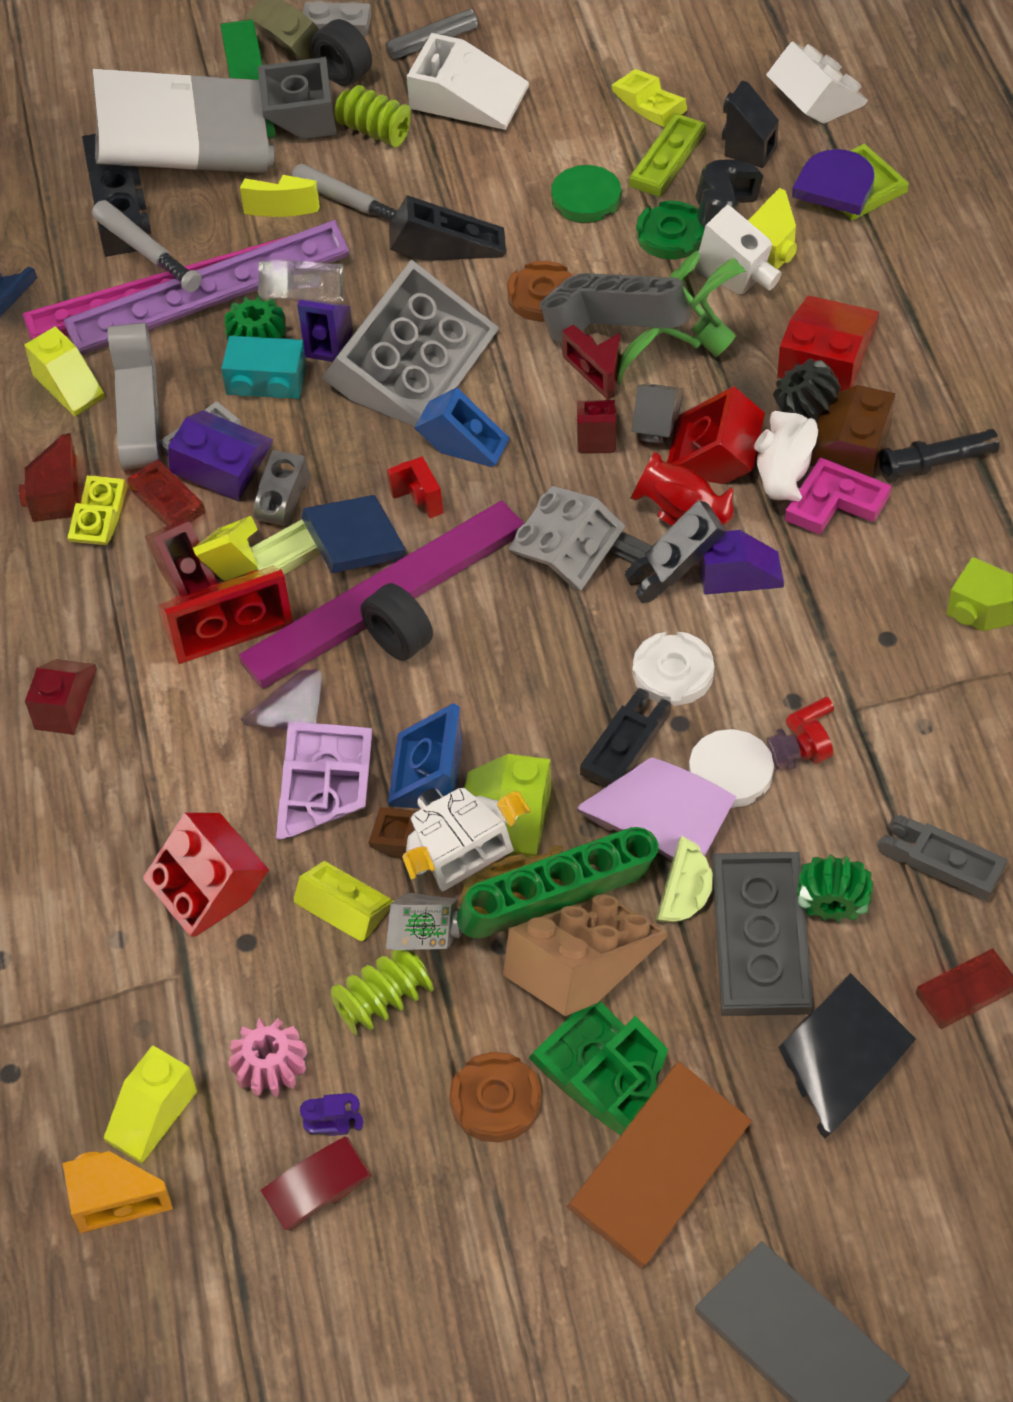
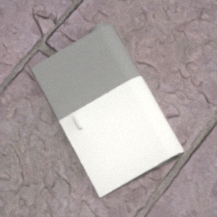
M93 69L92 78L97 121L95 137L96 164L262 174L266 173L267 167H273L274 147L268 145L265 118L262 113L259 80Z

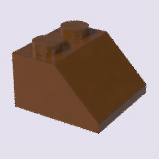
M856 385L838 393V401L829 406V412H823L819 415L818 420H815L818 436L816 445L812 449L810 466H815L821 457L873 478L879 462L880 451L884 447L891 427L896 393Z

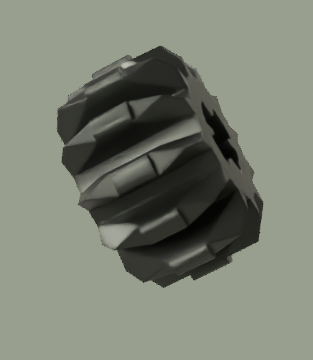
M810 358L802 365L796 363L791 371H785V377L776 382L777 389H775L773 396L781 412L797 413L807 419L813 418L818 420L820 414L829 412V406L838 401L837 394L841 386L829 365L825 364L822 360L814 361Z

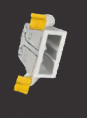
M435 788L424 791L417 801L421 810L414 813L411 817L415 831L408 836L406 853L402 856L410 878L415 879L417 874H423L430 870L433 872L437 884L443 892L513 852L514 850L505 824L513 826L519 815L531 812L520 792H511L497 801L480 795L475 797L465 788H458L444 797Z

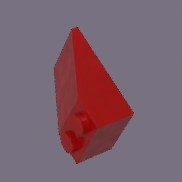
M808 295L790 319L781 341L777 378H784L785 371H791L796 363L802 365L806 360L812 358L814 361L822 360L825 364L829 365L841 386L839 392L852 388L880 311Z

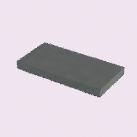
M800 852L712 853L721 1016L810 1014L813 1010L805 908L798 905L799 897L797 896L798 878L801 873Z
M763 1241L695 1306V1313L790 1402H889L910 1379V1374Z

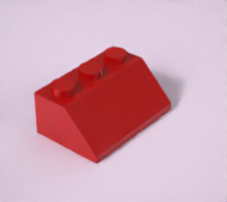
M275 566L255 570L244 576L223 583L213 584L208 588L185 596H178L170 601L158 604L163 627L178 664L281 630L293 623L285 575L282 569Z

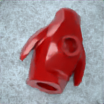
M657 452L653 453L630 499L635 501L643 497L651 498L660 508L657 517L671 525H674L698 500L709 503L722 525L729 523L734 514L732 502L734 489L732 487L721 496H718L705 478L683 466L662 461L661 455Z

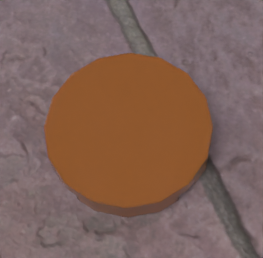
M545 260L525 264V269L520 270L518 273L516 270L508 280V304L515 313L523 318L543 322L545 320L540 308V302L563 281L574 275L568 272V267L557 262Z
M489 1052L474 1056L466 1062V1066L459 1073L457 1071L451 1081L449 1100L454 1120L465 1133L480 1141L500 1143L515 1139L532 1127L540 1114L542 1089L535 1071L530 1066L528 1067L520 1062V1058L510 1053Z

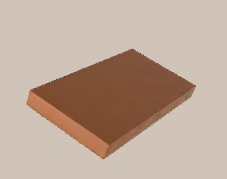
M678 1061L566 1207L642 1269L752 1120Z

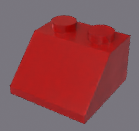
M735 386L679 414L667 463L683 466L705 478L707 482L725 484L738 477L747 475L752 471L755 464L757 450L754 449V445L762 433L761 429L765 412Z

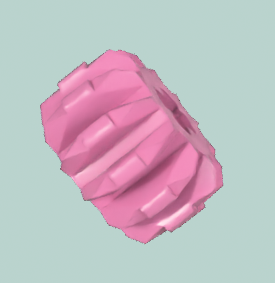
M259 1018L256 1024L257 1029L251 1030L242 1026L240 1031L241 1039L231 1040L230 1050L233 1056L230 1057L228 1063L231 1072L236 1074L237 1084L242 1089L251 1086L252 1092L257 1098L265 1089H270L271 1094L277 1098L280 1091L279 1086L285 1085L294 1089L296 1085L295 1075H304L306 1065L303 1059L306 1058L307 1050L305 1043L299 1040V1033L294 1026L284 1029L283 1022L279 1018L271 1026H266L265 1022Z

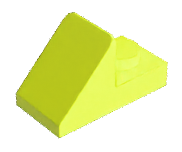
M252 515L216 529L193 547L196 556L224 581L231 580L258 568L247 540L248 537L258 530Z

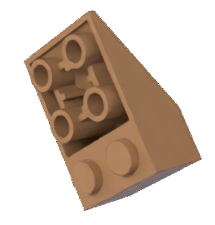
M606 894L596 895L592 899L563 907L556 912L532 918L528 922L509 928L503 976L562 1015L567 1016L597 1004L667 938V931L652 923L648 917L637 914L622 905L615 897Z

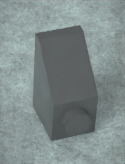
M650 383L638 385L631 432L641 433L640 440L663 443L664 437L673 436L684 388Z

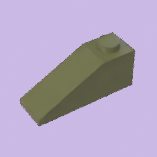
M259 0L245 16L246 19H253L254 25L297 60L314 59L310 42L313 35L320 29L293 5L283 0Z

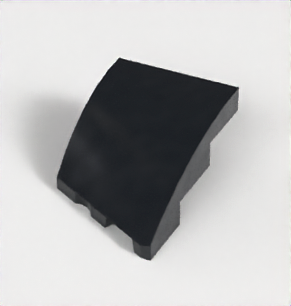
M850 973L839 982L814 1011L793 1029L778 1048L787 1067L794 1073L796 1085L802 1098L809 1096L821 1120L817 1129L825 1139L877 1086L916 1038Z

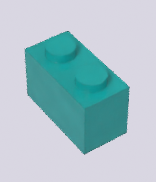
M229 336L221 368L226 395L300 399L307 367L303 340Z

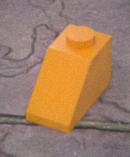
M110 1151L103 1153L86 1152L77 1156L75 1160L63 1163L71 1215L79 1233L173 1210L172 1201L163 1180Z

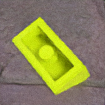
M326 861L321 862L299 876L294 895V902L298 906L359 941H364L370 936L389 912L391 903L394 902L391 898Z

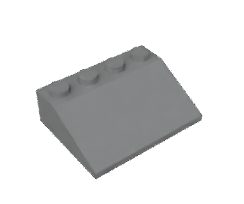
M411 259L330 365L322 379L351 401L416 426L430 400L456 388L499 327Z

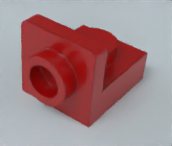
M423 456L402 462L387 470L389 489L394 499L411 494L414 504L416 506L422 505L429 519L444 514L441 488Z

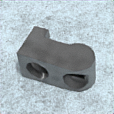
M272 450L255 500V520L288 526L291 523L302 489L306 490L311 479L306 456ZM281 464L292 465L294 471L282 469Z

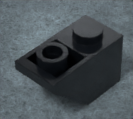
M742 80L734 93L730 92L727 95L723 105V113L727 114L726 123L722 131V140L725 141L724 156L763 168L777 147L779 119L749 82Z

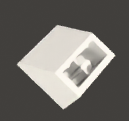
M792 41L766 74L806 115L823 124L863 107L868 101L859 92V89L862 87L860 83L848 74L843 76L839 71L842 66L827 54L823 56L810 44L803 48Z

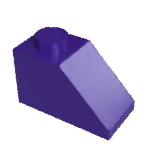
M299 299L297 307L305 357L333 362L353 334L350 306L318 300Z
M742 530L726 531L699 559L704 595L784 588L778 551Z

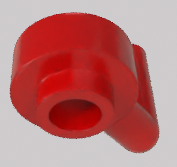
M827 696L788 715L786 718L787 727L796 735L794 737V744L799 755L804 760L810 759L814 764H818L834 754L831 740L824 727L817 720L834 711L833 703Z

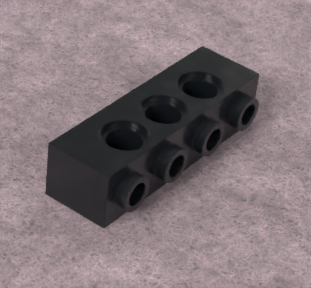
M96 134L82 136L94 205L102 200L108 201L144 232L151 234L147 212L140 213L141 210H147L142 188L135 189V187L142 186L138 166L96 164ZM97 221L105 257L137 251Z

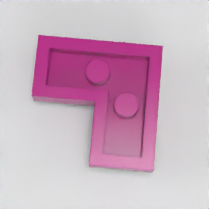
M820 457L799 489L802 499L798 502L791 501L786 509L785 521L819 535L822 534L837 508L874 522L890 497L892 485Z

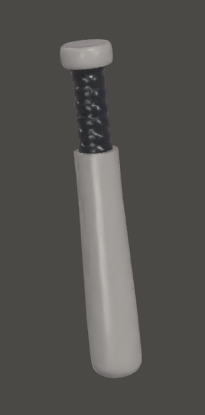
M298 164L292 171L293 177L315 180L317 182L318 194L371 216L374 214L391 222L397 212L394 208L380 203L377 198L308 165Z
M102 200L94 205L92 215L95 220L149 259L157 267L165 268L166 271L181 281V286L185 291L194 292L198 289L202 282L200 273L195 270L189 271L171 257V253L108 201Z

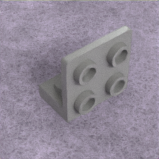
M552 486L541 496L536 509L527 522L518 529L514 541L509 546V550L516 555L547 564L571 587L582 590L625 528V525L597 498Z

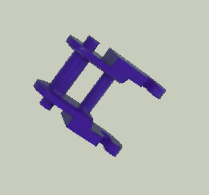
M352 1093L323 1095V1098L308 1099L300 1106L299 1111L303 1118V1127L309 1134L327 1133L328 1136L348 1135L350 1121H355V1130L360 1131L363 1128V1118L358 1113L360 1102L358 1097ZM346 1104H351V1111H346Z

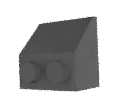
M326 57L258 66L264 118L302 139L337 134Z

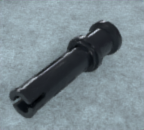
M991 428L986 431L932 444H926L918 440L913 441L910 447L891 450L890 448H883L879 454L880 469L888 483L896 482L898 477L917 473L919 476L926 475L934 466L997 453L999 451V441L986 444L983 442L990 441L992 438L998 437V435Z

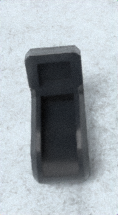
M732 159L715 160L704 165L695 196L700 205L697 215L699 222L705 227L727 204L735 208L738 206V202L756 201L763 175L758 168L750 163Z

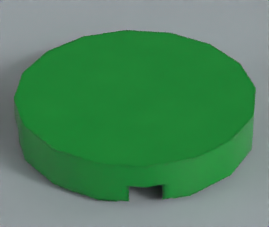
M577 165L568 168L556 176L551 185L552 206L555 210L557 208L561 211V216L571 221L580 223L600 221L603 219V215L608 214L610 211L612 215L617 211L621 203L620 181L614 173L603 167Z
M672 200L659 202V206L652 209L651 206L645 208L638 216L636 224V239L639 246L652 256L671 260L686 258L696 250L699 251L705 227L699 222L697 217L699 209L691 204Z

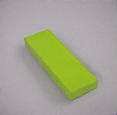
M675 113L630 175L629 187L661 197L705 135L706 123Z

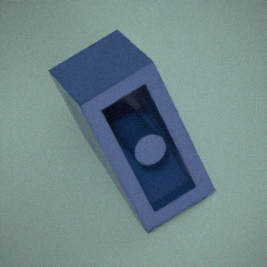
M457 387L430 400L414 427L440 453L489 467L496 465L510 438Z

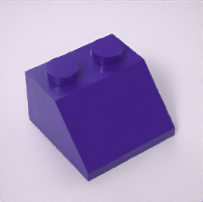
M203 410L186 417L169 444V472L239 502L273 444V439Z

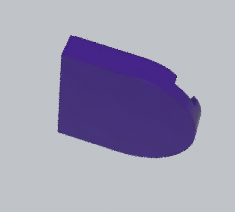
M842 149L822 151L812 156L805 163L792 188V197L860 215L873 190L874 169L866 158L855 152Z

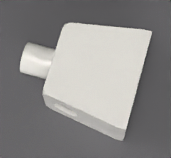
M728 204L706 224L699 249L700 259L694 269L697 273L709 279L719 266L731 257H735L746 272L730 278L721 285L737 294H745L756 282L770 291L778 283L782 274L781 271L767 263L772 247L770 239Z

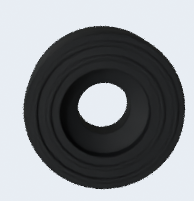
M335 19L330 21L311 38L310 47L313 58L326 57L329 79L340 86L353 84L366 74L372 66V53L367 41L355 26L345 20Z
M388 583L383 585L374 594L365 599L360 606L361 616L369 633L388 654L398 660L405 661L410 659L419 650L428 645L433 638L432 625L423 608L411 594L396 584Z

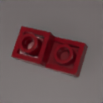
M344 1136L301 1161L260 1191L284 1230L292 1231L326 1204H336L372 1177V1174L349 1138Z

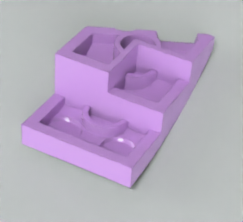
M288 721L276 840L287 839L365 808L372 728Z
M651 757L579 804L575 811L608 831L614 829L620 832L631 827L645 828L656 837L659 844L658 852L673 860L678 839L681 836L697 844L701 853L705 856L737 796L694 773Z

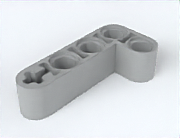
M147 323L108 326L109 349L115 372L117 443L122 470L161 466L157 376Z

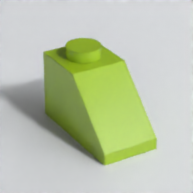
M972 557L951 589L946 615L955 618L964 625H970L982 631L1013 625V574Z

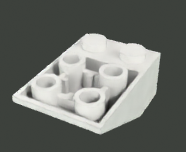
M431 33L407 75L409 106L411 109L506 130L529 87V82L465 40Z

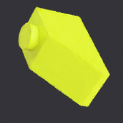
M779 188L748 220L770 239L772 247L767 263L776 269H779L785 262H790L797 250L795 220L786 191Z
M57 327L51 328L24 344L33 376L74 417L105 398L102 388L77 347Z
M152 1045L123 1083L104 1135L105 1142L142 1164L197 1093L190 1067Z

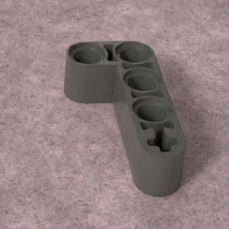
M581 273L563 281L540 302V308L550 338L553 341H562V330L573 324L581 331L590 323L674 328L685 324L691 318V311L682 281L679 278Z

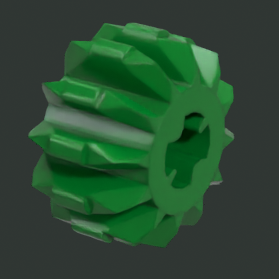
M259 295L255 300H248L244 296L242 304L232 303L230 312L225 313L224 325L227 341L229 336L286 339L285 313L282 307H278L275 304L274 299L263 301Z
M829 854L826 859L813 857L811 863L802 865L798 878L797 896L799 897L798 905L806 908L807 914L811 916L819 915L823 921L835 919L837 922H841L844 918L856 920L858 915L868 912L873 893L872 872L864 869V863L860 861L851 862L848 856L835 858L832 854Z

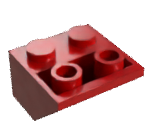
M185 812L143 876V879L189 936L194 937L246 904L269 869L221 813Z

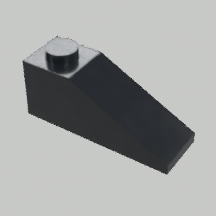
M409 195L405 197L389 224L390 250L420 260L502 258L506 253L504 227Z

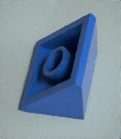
M452 703L398 733L388 804L393 807L420 809L417 801L424 791L435 788L444 797L456 790L463 742L460 707Z

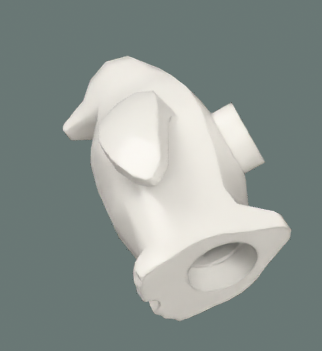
M773 411L770 416L771 431L768 429L763 431L754 445V449L758 451L757 467L763 481V489L770 499H787L798 502L802 499V495L796 482L805 475L810 465L812 449L816 445L818 436L817 423L813 418L807 419L797 413Z

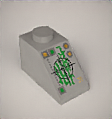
M408 892L403 894L390 905L386 949H447L454 943V938H460L462 934L456 921L458 899Z

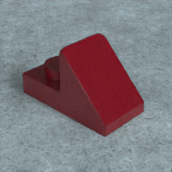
M574 324L562 330L563 358L607 400L613 398L621 357V334H616L597 345L590 335H585Z
M615 400L577 401V448L579 453H613L616 451Z

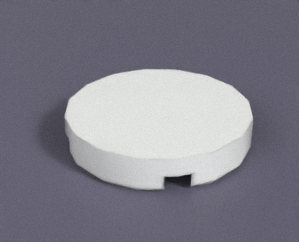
M663 632L643 641L636 650L632 674L636 687L648 691L649 699L658 703L663 698L671 702L673 706L692 703L705 695L713 683L715 671L714 658L710 648L701 639L684 632H677V635L667 636L666 632Z
M729 729L715 731L703 737L697 743L690 756L689 772L737 796L731 807L734 808L747 806L755 802L756 798L761 796L763 792L765 794L768 791L774 774V763L771 751L762 740L749 732Z

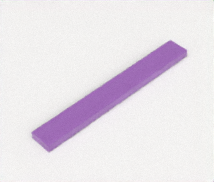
M336 220L197 270L202 276V282L194 292L185 291L181 286V281L175 278L64 319V324L72 343L77 347L80 354L83 355L109 345L108 326L146 322L148 330L348 257L349 249Z

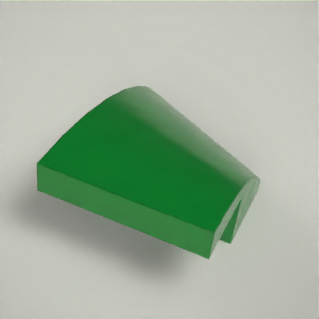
M599 1001L597 1004L574 1012L528 1058L564 1093L604 1125L621 1135L656 1090L658 1075L663 1068L668 1048L636 1016L624 1025Z

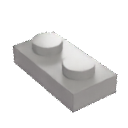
M305 2L303 14L311 19L319 29L332 20L342 19L355 26L363 36H368L371 19L370 4L356 2Z

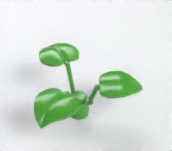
M696 250L669 277L679 278L683 284L682 279L688 273L693 272V268L699 261L701 254ZM731 257L719 266L694 298L683 286L690 307L700 316L691 327V330L695 333L692 337L673 328H647L627 346L620 357L616 379L620 385L623 374L629 364L660 333H666L686 341L694 348H698L702 344L715 357L719 356L731 344L736 335L715 315L707 302V297L710 292L730 278L746 272L735 257Z

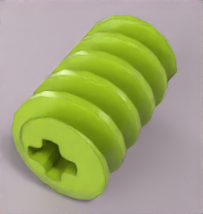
M356 85L351 91L349 89L343 91L337 98L334 109L335 120L338 124L346 125L352 130H358L361 134L369 135L371 138L380 140L386 145H392L394 148L399 147L404 142L408 134L412 114L409 105L402 104L400 106L397 100L391 99L389 101L388 97L384 94L377 96L374 90L366 91V88L362 85Z
M392 950L391 959L381 956L376 960V969L369 965L361 969L362 979L356 975H350L346 979V988L339 984L334 985L331 988V998L340 1017L356 1036L357 1030L355 1025L357 1023L362 1024L367 1030L371 1031L374 1028L371 1019L373 1013L385 1022L389 1019L386 1005L390 1003L401 1012L404 1010L401 999L402 995L405 994L413 1002L419 1000L416 986L421 985L429 993L434 991V987L425 966L412 950Z

